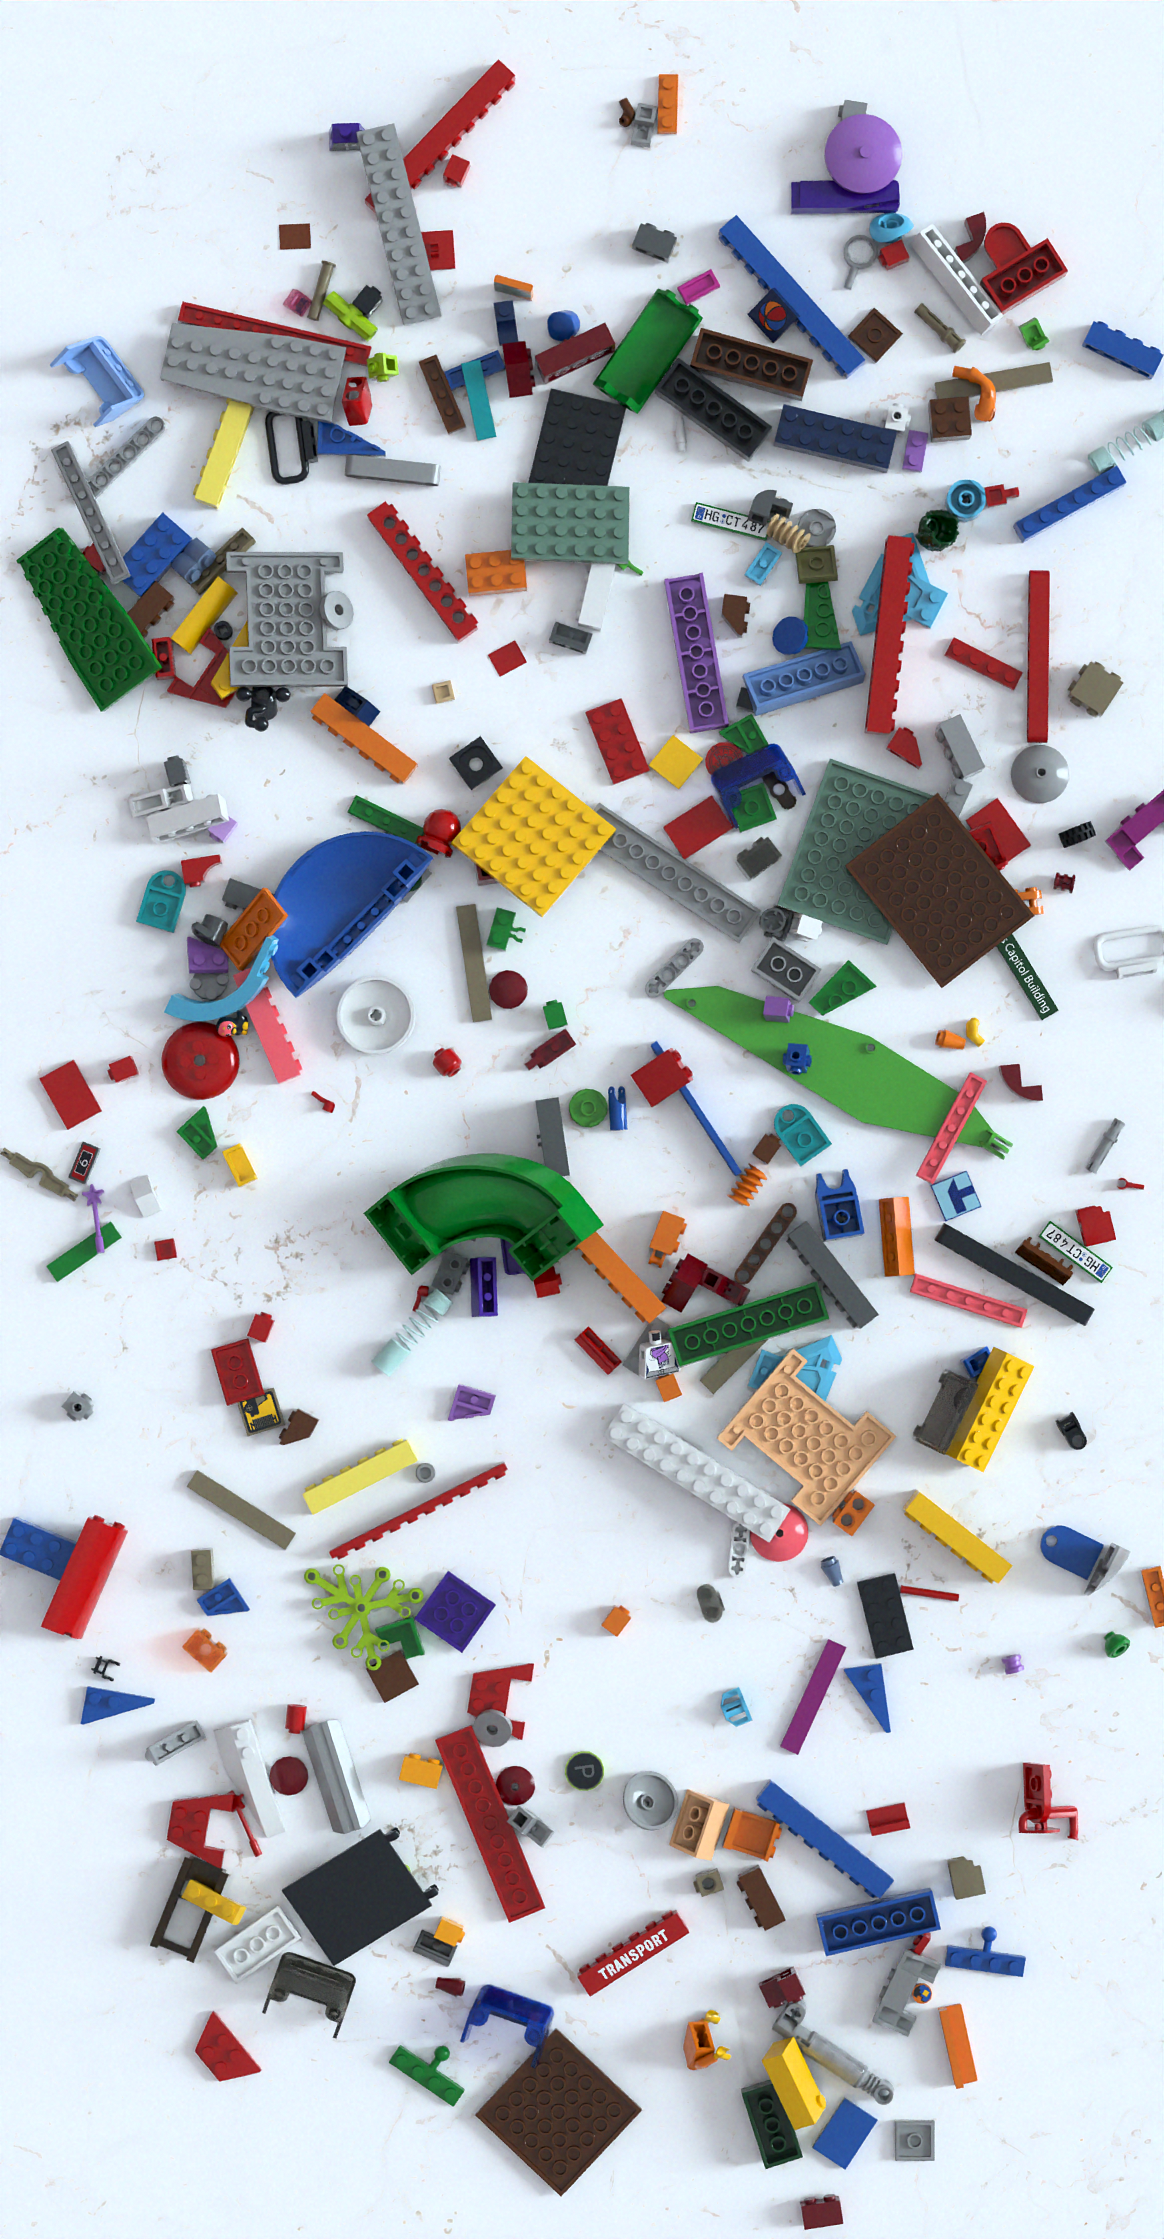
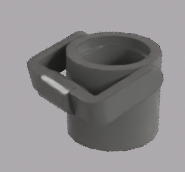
M777 906L765 910L759 920L760 928L765 932L764 936L785 941L788 933H790L789 930L794 916L793 912ZM784 913L789 914L787 920H786V918H785V914H784ZM783 929L782 937L772 935Z
M206 914L201 924L197 921L192 924L191 930L198 939L206 944L220 946L229 924L219 917Z

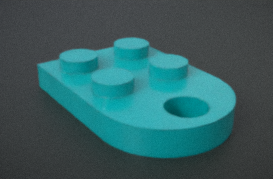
M169 870L159 871L149 879L136 922L171 933L175 932L186 896V885L177 873ZM168 875L173 876L175 879L172 886L164 884V878Z
M789 1104L777 1112L774 1119L775 1132L800 1167L832 1145L831 1141L805 1107L798 1104ZM785 1110L793 1112L794 1117L791 1121L783 1119L782 1114Z

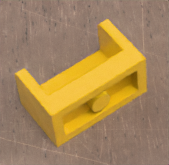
M239 1143L222 1151L238 1187H243L258 1179L242 1144Z

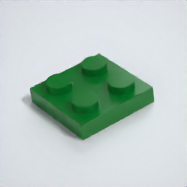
M764 782L727 796L740 833L777 820Z

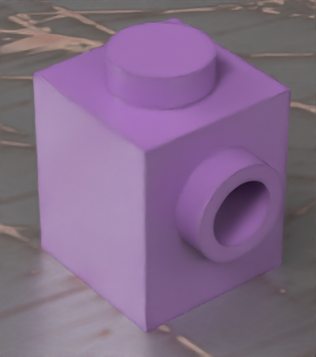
M766 996L763 1011L765 1020L789 1023L790 1016L793 1017L794 1005L791 1004L790 999Z

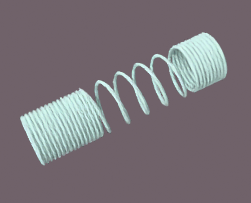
M1164 409L1143 421L1142 429L1134 426V435L1126 431L1125 440L1117 436V446L1113 442H1108V450L1101 446L1088 454V460L1094 471L1101 475L1117 466L1115 459L1111 455L1109 443L1116 447L1123 460L1126 461L1119 448L1118 438L1124 441L1131 454L1135 455L1127 441V433L1136 440L1139 448L1143 451V447L1137 439L1135 428H1138L1145 435L1146 440L1151 446L1152 443L1146 435L1144 424L1155 442L1163 439Z
M433 1289L422 1302L436 1320L416 1309L418 1315L429 1328L414 1318L409 1317L410 1321L422 1335L406 1325H402L416 1343L396 1332V1335L408 1350L391 1338L377 1356L371 1360L388 1377L396 1371L398 1366L411 1353V1349L402 1338L414 1345H418L417 1340L407 1329L424 1338V1333L415 1322L428 1330H431V1326L421 1314L434 1322H438L437 1317L427 1306L441 1316L452 1306L453 1302L439 1289Z

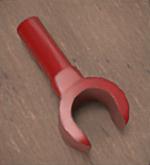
M313 1091L311 1095L324 1103L322 1109L333 1113L335 1104Z
M1125 1178L1118 1179L1126 1182L1125 1187H1118L1120 1190L1126 1188L1144 1190V1185L1128 1182Z
M419 1286L412 1311L416 1312L421 1298L428 1296L429 1286Z

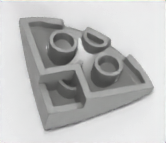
M1111 1543L1104 1559H1100L1084 1594L1089 1596L1108 1583L1122 1568L1131 1551Z

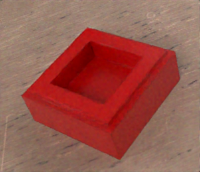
M174 1238L154 1242L157 1261L177 1258Z

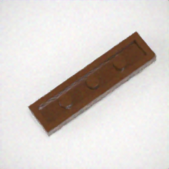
M437 355L419 361L420 368L448 435L466 428Z

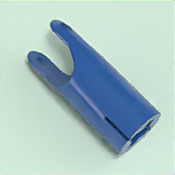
M611 1086L608 1089L610 1131L628 1130L625 1088L623 1086L619 1087L617 1100L615 1088Z

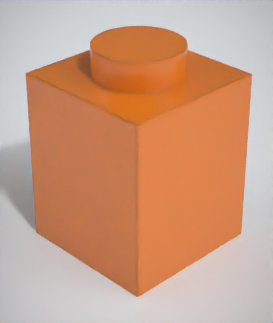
M674 1373L658 1376L659 1379L655 1380L664 1402L682 1395Z
M615 1605L601 1626L618 1637L631 1619V1616L628 1615L630 1611L622 1605L620 1607Z

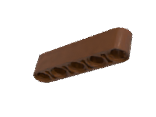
M782 1204L736 1269L734 1278L737 1283L745 1285L752 1280L796 1217L797 1209L794 1204ZM785 1206H790L793 1209L791 1217L783 1215L782 1210ZM774 1222H779L782 1225L780 1233L772 1231L771 1226ZM763 1238H768L771 1242V1246L768 1249H762L760 1246V1241ZM752 1254H756L760 1258L757 1265L749 1263V1257ZM741 1270L747 1271L749 1275L748 1279L744 1282L738 1279V1273Z

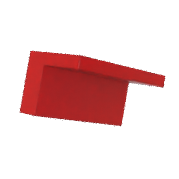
M905 1803L866 1810L872 1836L910 1828Z

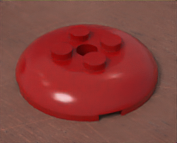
M194 1022L177 1029L167 1040L161 1059L162 1070L169 1085L179 1094L195 1100L211 1099L224 1093L236 1079L240 1065L238 1048L231 1036L224 1037L219 1035L216 1025L208 1022ZM199 1055L205 1057V1063L202 1066H197L195 1063V1059Z

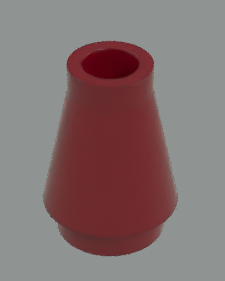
M438 1977L435 1988L452 1996L462 1997L466 1981L461 1980V1978Z

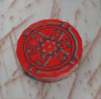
M720 742L712 746L705 758V766L708 773L719 781H730L736 778L741 773L744 765V757L741 750L736 745L728 742Z

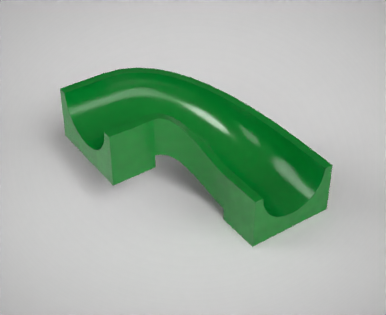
M496 1153L462 1155L434 1163L420 1170L388 1192L363 1213L411 1275L436 1259L452 1245L476 1238L493 1237L504 1239L513 1245L508 1250L530 1280L533 1281L604 1226L581 1194L557 1172L529 1159Z

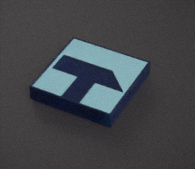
M967 1171L930 1185L945 1222L982 1207Z

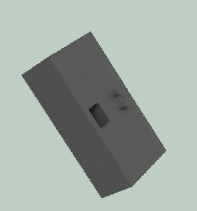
M559 1097L536 1100L540 1135H537V1139L541 1138L538 1147L542 1146L544 1164L562 1177L570 1176Z

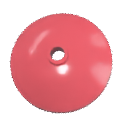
M786 1503L783 1504L791 1510L779 1527V1529L783 1530L781 1537L775 1534L772 1540L767 1542L750 1531V1539L755 1550L762 1557L771 1561L782 1562L796 1557L807 1543L808 1525L804 1516L798 1509Z

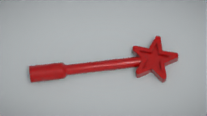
M234 1794L231 1812L237 1811L250 1840L251 1849L255 1857L262 1855L257 1840L254 1839L241 1810L245 1808L241 1801L244 1794Z

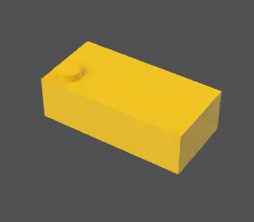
M794 2036L773 2042L763 2057L762 2063L794 2130L814 2125L826 2107L825 2098L821 2095Z

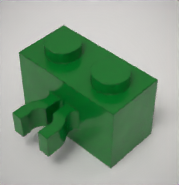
M497 907L487 940V947L506 952L509 938H513L519 943L523 942V939L511 934L512 931L516 933L519 931L525 933L526 928L513 927L516 912Z

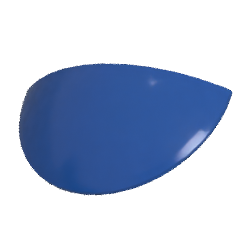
M369 831L352 832L330 838L303 854L286 872L274 894V898L288 914V917L272 935L279 940L277 942L278 949L273 956L271 955L280 979L295 998L302 995L348 957L401 902L434 858L425 850L406 839L387 833Z

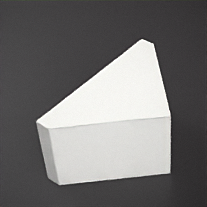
M148 1174L130 1181L134 1199L144 1218L162 1211Z

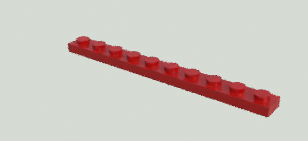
M182 301L178 322L195 326L290 336L346 347L344 361L366 367L367 359H369L372 349L368 345Z
M505 1462L330 1550L329 1553L332 1559L337 1557L340 1560L349 1555L347 1551L353 1548L357 1551L366 1546L365 1542L371 1539L375 1542L383 1538L382 1533L388 1530L390 1533H393L401 1528L400 1524L406 1521L410 1524L418 1520V1515L422 1513L428 1515L436 1511L435 1507L442 1503L444 1507L453 1502V1497L457 1495L463 1497L471 1493V1488L477 1486L479 1489L489 1484L487 1480L493 1477L497 1480L505 1476V1471L508 1468Z

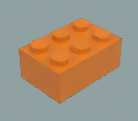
M511 550L465 554L469 597L527 591L524 560H511Z

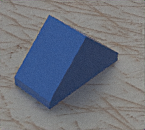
M987 1346L960 1360L969 1378H973L982 1372L990 1355Z

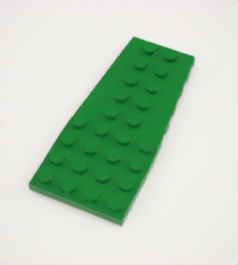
M57 528L17 559V563L21 565L25 572L23 574L34 589L32 591L43 606L41 608L43 613L51 621L52 624L50 626L54 633H57L60 639L59 643L70 664L101 712H105L162 668L133 620L64 528Z

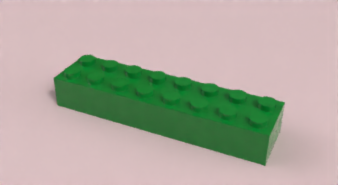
M816 1281L670 1328L668 1333L679 1367L681 1368L829 1320V1315L818 1282Z

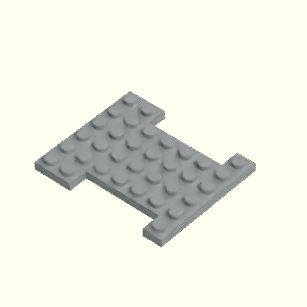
M226 552V573H246L248 647H229L230 687L348 686L347 647H327L326 620L322 619L320 613L321 599L325 597L324 573H343V552Z

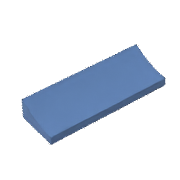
M852 641L841 644V650L823 649L745 673L742 678L749 694L754 714L758 716L864 682L866 673Z

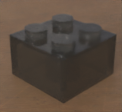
M760 837L753 843L751 850L745 849L736 857L735 864L749 882L777 862L782 856L769 837L765 839Z

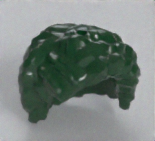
M946 510L927 511L919 522L918 533L915 534V537L918 539L919 544L927 550L941 552L955 543L959 531H957L959 520L956 515Z

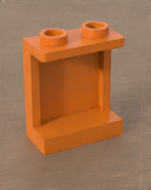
M734 1807L722 1846L723 1848L734 1849L768 1862L769 1857L773 1858L776 1847L773 1845L775 1839L779 1840L782 1828L779 1827L780 1823L775 1820Z

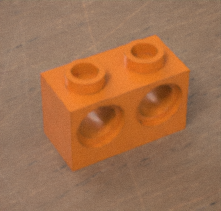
M856 1490L853 1493L849 1492L843 1500L846 1502L842 1508L838 1507L832 1515L834 1518L832 1522L851 1536L854 1535L875 1506L874 1503ZM855 1499L863 1501L861 1509L853 1508L852 1504ZM843 1515L851 1516L852 1520L849 1525L841 1523Z

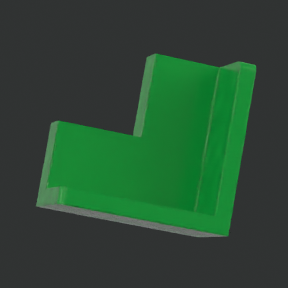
M414 1616L375 1628L378 1637L382 1640H387L389 1644L401 1641L406 1659L425 1655ZM386 1642L381 1643L382 1647L387 1645Z

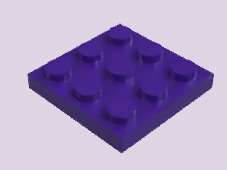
M448 1570L414 1619L463 1653L496 1604Z

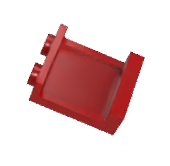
M670 1048L630 1075L651 1107L656 1106L693 1081L692 1071L688 1066L683 1065L681 1062L682 1057L676 1049Z

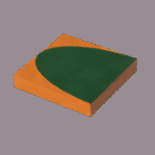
M495 275V291L532 301L534 295L532 284Z

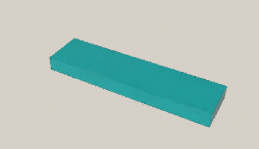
M480 360L461 363L477 441L497 437Z

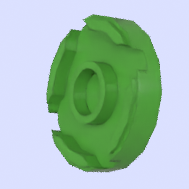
M594 1089L578 1091L573 1095L569 1103L571 1118L582 1127L591 1128L597 1126L607 1115L608 1105L606 1099L600 1092Z

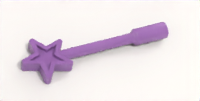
M91 1184L90 1190L82 1192V1195L88 1198V1206L92 1204L96 1231L97 1254H101L105 1251L103 1237L100 1232L97 1203L102 1204L99 1196L104 1193V1190H96L94 1185Z

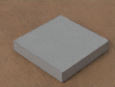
M895 2120V2161H935L934 2120Z

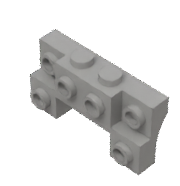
M905 1948L896 1969L892 1968L887 1977L890 1980L888 1986H883L879 1994L881 2002L872 2022L908 2037L917 2017L904 2011V2008L918 1978L933 1984L942 1964Z

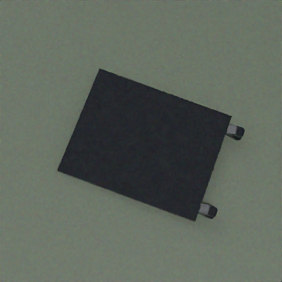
M394 1827L386 1834L381 1829L375 1831L282 1889L283 1894L333 1966L431 1907L432 1903L429 1899L437 1896L439 1893V1888L436 1884L423 1891L390 1842L398 1839L400 1836V1831L397 1827Z

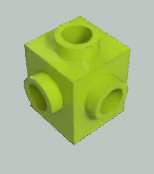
M376 353L374 354L375 357L367 359L369 379H377V382H387L390 377L399 375L396 355Z

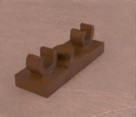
M1032 1237L1024 1240L1015 1251L1017 1255L1061 1285H1064L1073 1274L1071 1271L1073 1268L1072 1264L1066 1268L1062 1265L1064 1262L1063 1258L1057 1262L1050 1254L1038 1249L1040 1247L1039 1242L1036 1246L1030 1243Z

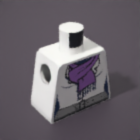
M659 1330L648 1332L650 1342L641 1343L639 1346V1375L644 1379L680 1372L672 1343L667 1339H661Z

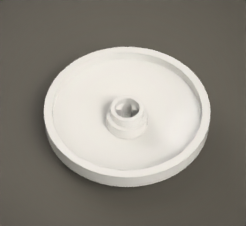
M382 976L366 977L353 983L342 995L337 1008V1023L344 1039L355 1049L373 1055L386 1054L399 1048L409 1038L415 1024V1007L409 993L396 981Z

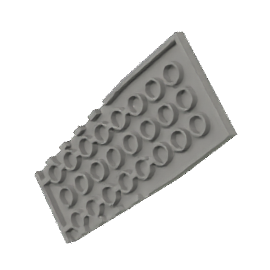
M172 323L160 378L161 381L165 380L176 383V385L181 387L194 388L199 392L205 391L217 397L230 398L231 401L244 402L250 406L270 412L331 423L346 347L290 336Z

